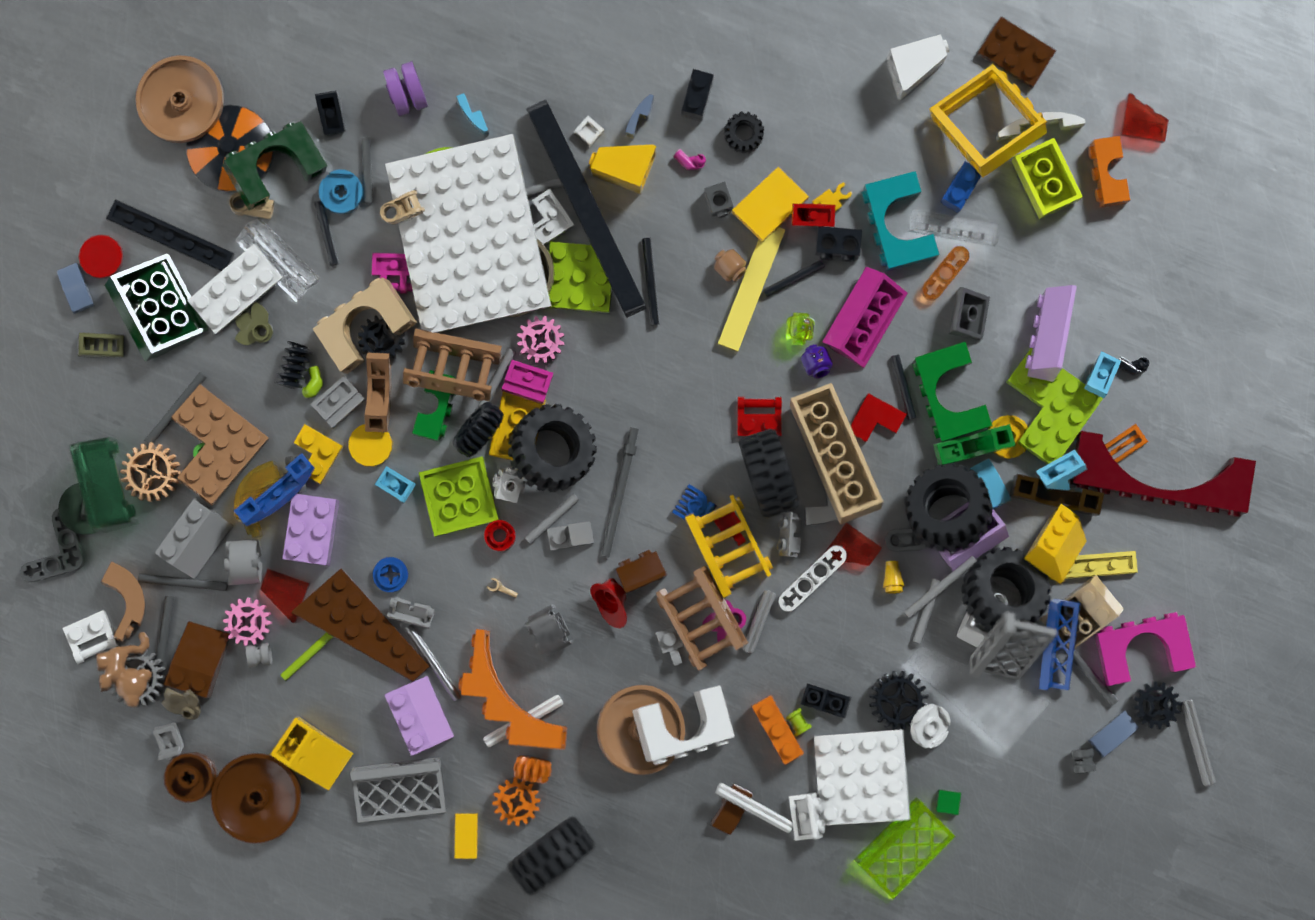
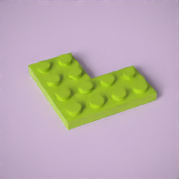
M1030 348L1006 383L1041 407V410L1017 443L1048 465L1065 454L1103 398L1084 389L1086 384L1063 368L1053 382L1027 376L1028 368H1025L1028 355L1031 356L1032 348Z

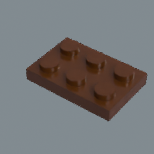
M1001 16L977 55L1033 89L1057 50Z

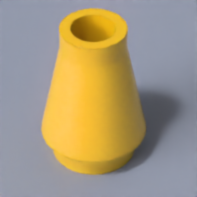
M899 561L885 562L886 568L883 582L885 593H902L905 585L899 568Z

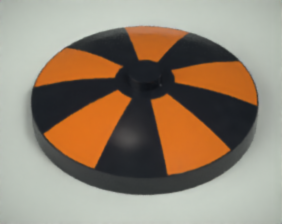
M224 105L221 116L215 126L199 139L187 142L186 154L189 165L197 178L208 187L221 192L235 193L237 190L223 168L225 156L233 151L238 153L244 150V147L250 142L256 141L258 143L264 140L263 137L271 131L263 119L250 109L237 105ZM274 152L264 154L256 162V169L261 180L271 168Z

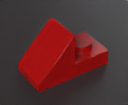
M792 203V226L835 227V205Z

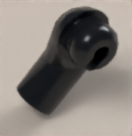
M1122 356L1118 359L1121 361L1118 368L1129 375L1144 373L1150 364L1149 360L1145 357L1132 362Z

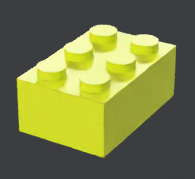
M1055 138L1014 156L1011 160L1039 219L1070 206L1083 197Z

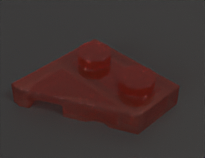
M1128 93L1121 136L1164 143L1169 120L1163 115L1157 114L1149 105H1145L1136 99L1132 93Z

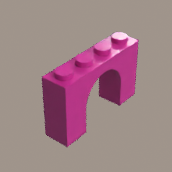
M1177 612L1164 614L1165 619L1156 620V616L1142 619L1143 623L1135 625L1134 621L1121 623L1122 628L1113 629L1112 626L1103 627L1099 633H1095L1094 636L1105 685L1111 686L1131 681L1126 661V649L1129 642L1141 633H1150L1159 638L1163 643L1170 672L1196 668L1185 615L1178 616Z

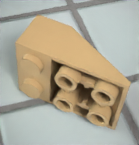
M1094 575L1064 599L1080 603L1075 648L1116 619L1124 610L1097 575ZM1062 606L1061 614L1066 621L1073 617L1074 607ZM1048 613L1040 618L1045 626L1047 625ZM1064 626L1059 629L1058 635L1063 642H1066L1070 639L1071 633Z

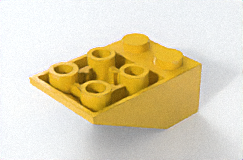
M295 717L270 755L329 791L354 753L301 717Z

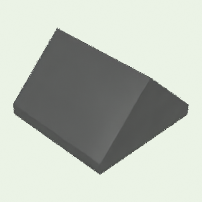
M960 287L956 291L949 334L983 340L990 297Z

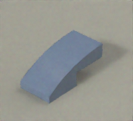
M649 94L636 108L627 125L626 137L634 139L639 119H649L654 95Z
M77 263L57 270L60 283L73 314L94 306L89 288L85 284L80 266Z
M1123 711L1108 725L1102 727L1088 741L1103 758L1139 727L1129 714Z

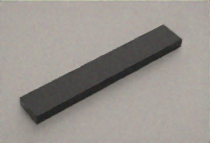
M116 199L106 217L108 221L219 271L225 269L235 255L229 250Z

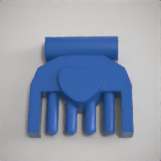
M690 484L687 488L699 495L697 496L686 489L685 493L695 499L692 500L682 495V498L688 501V503L679 500V503L688 508V511L679 505L675 506L676 509L685 513L686 516L694 513L695 517H702L714 511L717 507L716 504L710 501L707 504V496ZM676 510L672 511V513L686 521L683 514Z

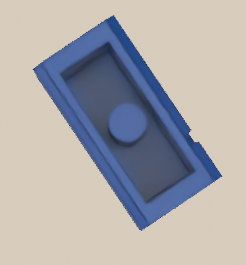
M966 161L963 163L940 203L957 213L961 211L981 178V175L970 163Z

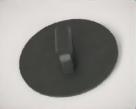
M81 482L70 486L64 491L59 500L58 512L61 521L69 530L77 534L89 535L100 531L107 525L112 514V503L103 488L93 483Z

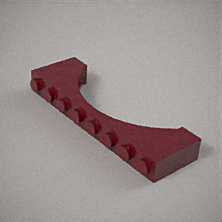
M1080 431L1077 436L1075 451L1085 463L1087 470L1070 479V484L1075 485V488L1087 490L1094 488L1097 489V492L1110 495V491L1117 492L1119 497L1132 498V495L1141 496L1140 500L1146 502H1154V499L1163 500L1162 504L1169 506L1181 503L1184 504V508L1197 510L1199 506L1206 508V512L1219 513V510L1228 511L1227 515L1233 517H1241V514L1248 513L1256 466L1255 460L1233 457L1229 459V464L1219 474L1199 486L1185 490H1164L1146 485L1124 471L1107 450L1103 442V434Z

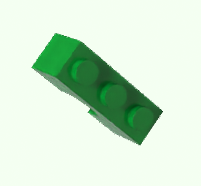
M432 370L429 371L430 374H434L435 372ZM443 374L445 377L456 379L454 376ZM425 388V393L437 397L438 408L432 414L418 412L412 434L440 442V438H444L448 426L444 424L446 417L451 416L453 404L450 403L452 395L456 396V394Z

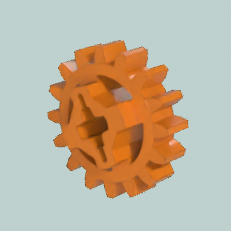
M514 777L513 783H510L507 779L505 780V787L502 785L498 786L501 792H494L493 795L498 800L493 801L492 804L498 805L494 812H501V821L507 818V825L515 821L516 826H519L521 820L527 824V817L533 819L536 817L533 810L539 811L540 808L536 806V803L541 802V799L535 798L539 791L531 789L534 785L533 783L527 786L525 780H522L520 783ZM517 787L516 792L512 794L505 793L509 788ZM525 790L530 794L532 802L526 800L524 796ZM520 792V801L523 803L518 805L513 811L514 802L511 801V798L515 799ZM502 801L507 803L509 807L508 813L504 810ZM522 809L529 810L522 816H516L517 812Z

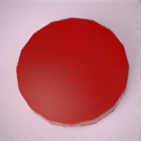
M92 236L80 248V265L86 273L94 278H109L116 274L123 265L122 247L110 236Z

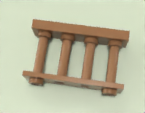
M415 328L413 348H418L413 369L404 368L403 384L471 397L478 401H490L491 386L486 385L491 364L499 365L502 346ZM427 351L440 353L434 374L421 372ZM448 355L461 357L456 379L443 376ZM471 359L483 362L477 383L464 381Z
M706 565L693 572L695 576L692 581L668 593L664 588L656 592L659 606L665 609L689 653L690 663L693 667H697L698 671L707 666L705 659L729 646H734L735 650L748 644L746 637ZM697 587L702 588L706 595L704 596L705 599L679 613L672 601ZM707 607L713 608L716 613L715 619L691 632L688 631L683 622L685 619ZM719 626L723 627L727 633L726 638L700 652L694 640Z

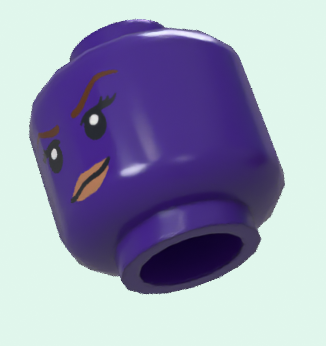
M810 345L801 356V362L807 375L819 379L830 373L833 363L825 347Z

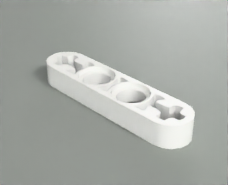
M834 545L818 558L780 595L778 602L781 609L792 611L797 608L845 562L847 556L845 549L839 545ZM833 550L836 552L840 550L842 552L840 555L842 559L840 561L835 559L831 563L835 567L831 569L829 564L822 559L826 557L829 560L833 556L831 553ZM821 564L827 568L825 576L818 577L814 573V568L817 565ZM801 580H808L811 588L807 592H802L798 588V583ZM794 587L795 591L803 597L799 599L796 596L792 601L793 606L789 604L785 606L783 604L785 601L783 597L787 596L789 598L793 595L794 592L791 589Z

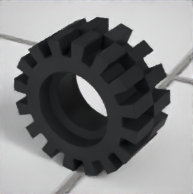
M742 111L737 115L735 113L732 115V118L728 119L725 126V140L728 142V146L736 152H752L753 149L759 147L763 140L764 126H762V121L757 118V115H751V112L743 113ZM743 124L750 126L753 131L752 137L748 140H740L736 136L738 126Z

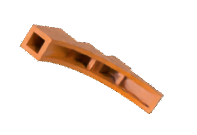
M476 629V634L472 636L474 654L470 657L469 662L472 673H463V677H460L459 690H461V695L487 697L486 702L483 703L482 714L485 715V720L510 722V726L506 730V739L509 740L508 744L565 749L567 727L550 724L535 718L523 710L508 695L500 683L493 666L490 652V631Z

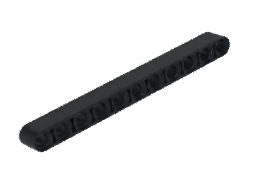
M545 99L526 108L626 318L647 309L547 100Z

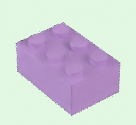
M296 494L291 499L282 559L330 566L339 500Z

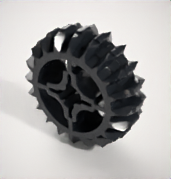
M485 402L478 409H475L457 432L453 441V447L466 457H472L477 454L500 427L504 416L500 408L491 402Z
M892 671L891 679L888 674H884L883 676L886 681L883 682L881 679H877V683L881 686L879 688L872 686L871 688L877 691L876 695L869 694V698L875 699V703H869V707L877 708V710L872 712V715L880 714L881 716L877 719V722L880 723L885 719V728H888L890 723H893L892 730H897L898 724H900L901 730L904 731L906 730L905 723H908L911 728L912 720L922 706L929 705L922 702V699L929 698V695H921V692L926 687L921 686L918 688L917 685L921 680L916 679L912 682L914 677L912 673L908 675L907 679L905 678V671H901L900 677H897L896 671ZM898 682L893 695H882L887 686ZM905 683L914 690L916 700L906 697ZM898 694H900L902 699L904 698L905 701H910V703H901L899 707H896V703L888 700V698H898ZM881 701L892 705L893 718L884 712ZM904 707H915L908 717L900 719V714Z

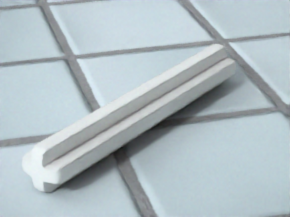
M555 695L531 709L528 713L540 719L562 706L563 701L559 695ZM510 722L483 738L488 747H492L506 738V730L510 726Z
M720 783L716 789L717 795L784 832L789 833L792 830V821L725 784Z

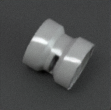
M263 643L260 647H255L254 645L246 646V658L249 668L257 667L261 662L264 665L272 664V652L269 643Z

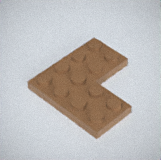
M199 385L172 416L173 421L205 444L177 478L211 506L215 504L269 440L265 434L202 385Z

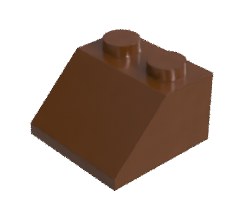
M647 550L638 554L639 559L633 562L629 558L618 563L619 568L616 571L626 594L667 576L656 551L652 553L651 550Z

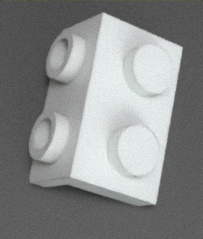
M817 792L789 796L795 841L815 840L823 837L822 833L825 832L824 821L820 820L819 811L822 809L821 799L817 798Z

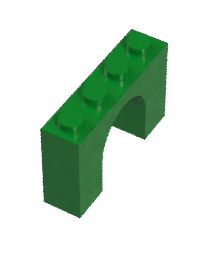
M966 341L915 357L916 363H913L912 366L915 375H920L923 382L919 387L922 397L927 396L929 401L926 409L929 418L934 417L936 426L932 428L936 439L940 438L941 442H945L993 426L986 404L963 412H952L945 409L936 397L937 383L945 373L972 364Z

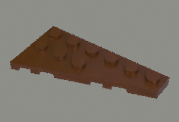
M342 568L291 611L295 616L318 627L332 637L362 652L412 682L430 667Z

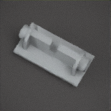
M786 512L781 514L778 523L780 539L777 543V549L780 557H798L801 538L794 537V533H801L802 518L800 513Z
M396 597V599L391 598L387 618L430 628L435 614L431 606L418 603L410 606L411 601L403 600L399 597Z

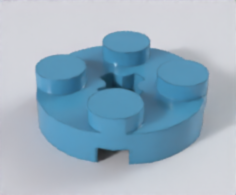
M334 170L321 181L319 197L324 206L331 212L347 214L359 207L363 199V186L359 179L350 171ZM340 186H343L344 190L347 191V194L343 195L342 198L335 194V191L339 190Z

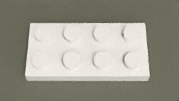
M253 244L187 301L211 330L218 334L282 280L283 277L257 245Z

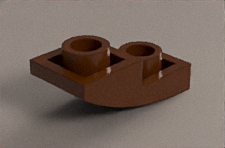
M734 783L730 787L750 799L753 795L752 792ZM723 798L722 806L712 819L711 825L731 835L742 818L745 809Z

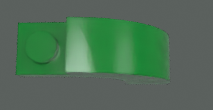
M1010 424L933 445L938 465L956 463L1016 446Z

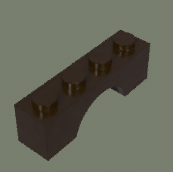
M1016 474L1013 478L1010 497L1056 508L1063 504L1071 511L1098 516L1101 512L1104 493L1070 487V490L1047 489L1039 478Z

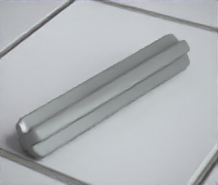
M764 591L746 637L748 644L742 647L743 651L748 653L754 652L775 598L774 592Z

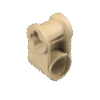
M417 191L407 192L385 203L380 209L382 219L394 225L425 212L424 207H421L417 199ZM390 208H395L397 211L393 219H388L386 216Z

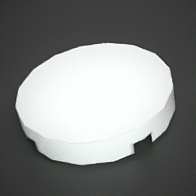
M935 704L925 705L919 709L911 723L910 733L914 742L924 748H935L940 745L949 732L947 731L948 725H950L948 712Z

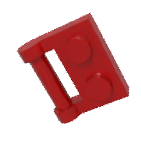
M775 397V399L737 398V436H749L767 429L775 430L778 437L782 436V397ZM744 407L775 408V414H744Z

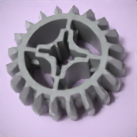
M148 649L143 654H129L125 662L126 664L133 659L143 660V664L139 665L136 669L149 670L148 667L150 666L153 672L152 684L150 681L147 682L146 689L148 691L139 698V703L134 708L139 707L140 702L143 706H147V699L150 702H155L153 694L156 696L162 695L158 687H166V685L160 683V680H165L167 677L160 674V672L166 670V667L158 668L162 660L157 659L153 661L156 654L151 653L148 656ZM112 683L111 688L114 687L115 690L112 691L111 695L116 696L118 695L116 686ZM120 696L117 698V702H122L124 700Z

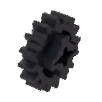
M375 315V321L373 322L367 319V326H360L363 333L357 334L358 338L361 339L358 341V345L363 347L361 349L362 354L389 353V357L391 356L396 359L395 352L402 353L403 351L400 345H405V339H403L405 332L400 336L390 333L388 331L389 326L383 317L379 320L378 316ZM384 333V337H385V338L382 339V342H381L380 345H379V341H378V340L381 338L382 334ZM367 342H369V344L374 345L375 350L370 348Z
M1152 681V687L1147 683L1143 684L1145 690L1137 689L1139 697H1133V700L1137 701V705L1132 706V709L1138 710L1134 716L1136 718L1142 717L1140 723L1144 725L1148 722V728L1150 729L1154 727V724H1156V728L1159 730L1162 729V724L1170 727L1169 720L1177 721L1174 714H1181V711L1176 709L1177 706L1182 704V702L1176 701L1179 693L1172 694L1171 692L1174 687L1169 686L1166 689L1165 682H1161L1158 686L1156 681ZM1155 690L1162 691L1157 696L1149 694L1150 692ZM1169 699H1170V702H1171V709L1168 708V702H1167V701H1168ZM1143 701L1146 702L1145 711L1143 710ZM1154 701H1158V702L1160 701V703H1159V706L1161 707L1160 710H1159V709H1154V707H1155V705L1153 704ZM1159 714L1165 717L1161 720H1152V718Z

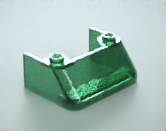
M105 437L70 444L74 468L92 530L107 533L139 524L138 519H134L136 517L134 505L129 504L125 500L116 466V453H119L117 439Z

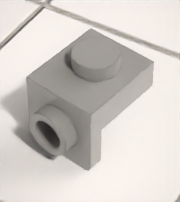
M176 722L156 727L153 733L160 749L158 754L159 760L165 758L172 760L179 756L184 748V743Z

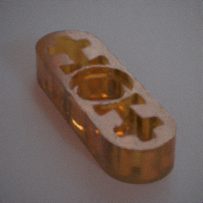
M954 247L922 287V295L925 299L930 301L938 299L965 266L970 257L969 251L965 247ZM961 251L964 253L963 258L965 260H959L955 264V266L958 267V270H956L955 267L950 263H952V261L956 257L954 252L960 253ZM944 267L949 268L952 272L951 278H941L939 274L940 269ZM933 277H936L940 283L945 284L944 287L941 284L938 285L935 290L937 292L936 295L934 293L931 295L927 294V286L932 287L936 280H933Z

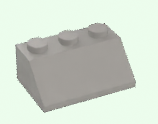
M193 499L155 551V554L193 579H196L234 525L199 500Z

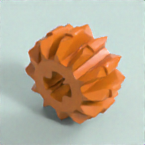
M518 756L516 763H514V776L525 781L546 783L551 776L552 763L539 757Z

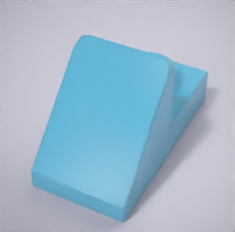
M1101 351L1087 376V383L1084 389L1105 398L1121 361Z
M1073 450L1037 470L1036 473L1047 489L1070 490L1068 480L1087 470L1077 452Z
M387 466L375 483L376 486L405 503L416 485Z

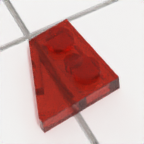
M846 522L826 551L834 545H839L846 551L845 562L870 566L882 547ZM834 550L831 552L833 556L830 559H842L840 556L842 552L840 550L838 552Z
M267 569L260 590L292 623H296L298 617L292 614L291 611L304 601L310 583Z

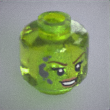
M795 312L787 318L785 335L788 339L792 340V344L805 345L806 341L813 339L814 319L810 318L808 313Z

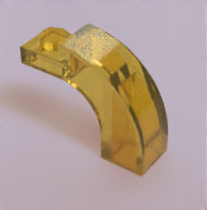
M272 460L255 467L243 478L236 491L234 510L250 496L256 500L265 489L281 479L275 461ZM235 513L236 520L241 521V519ZM259 521L248 526L244 524L247 535H251L255 539L264 536Z

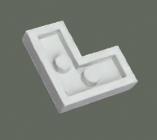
M548 189L532 200L543 217L542 220L534 224L537 239L544 245L574 226V223L551 189Z

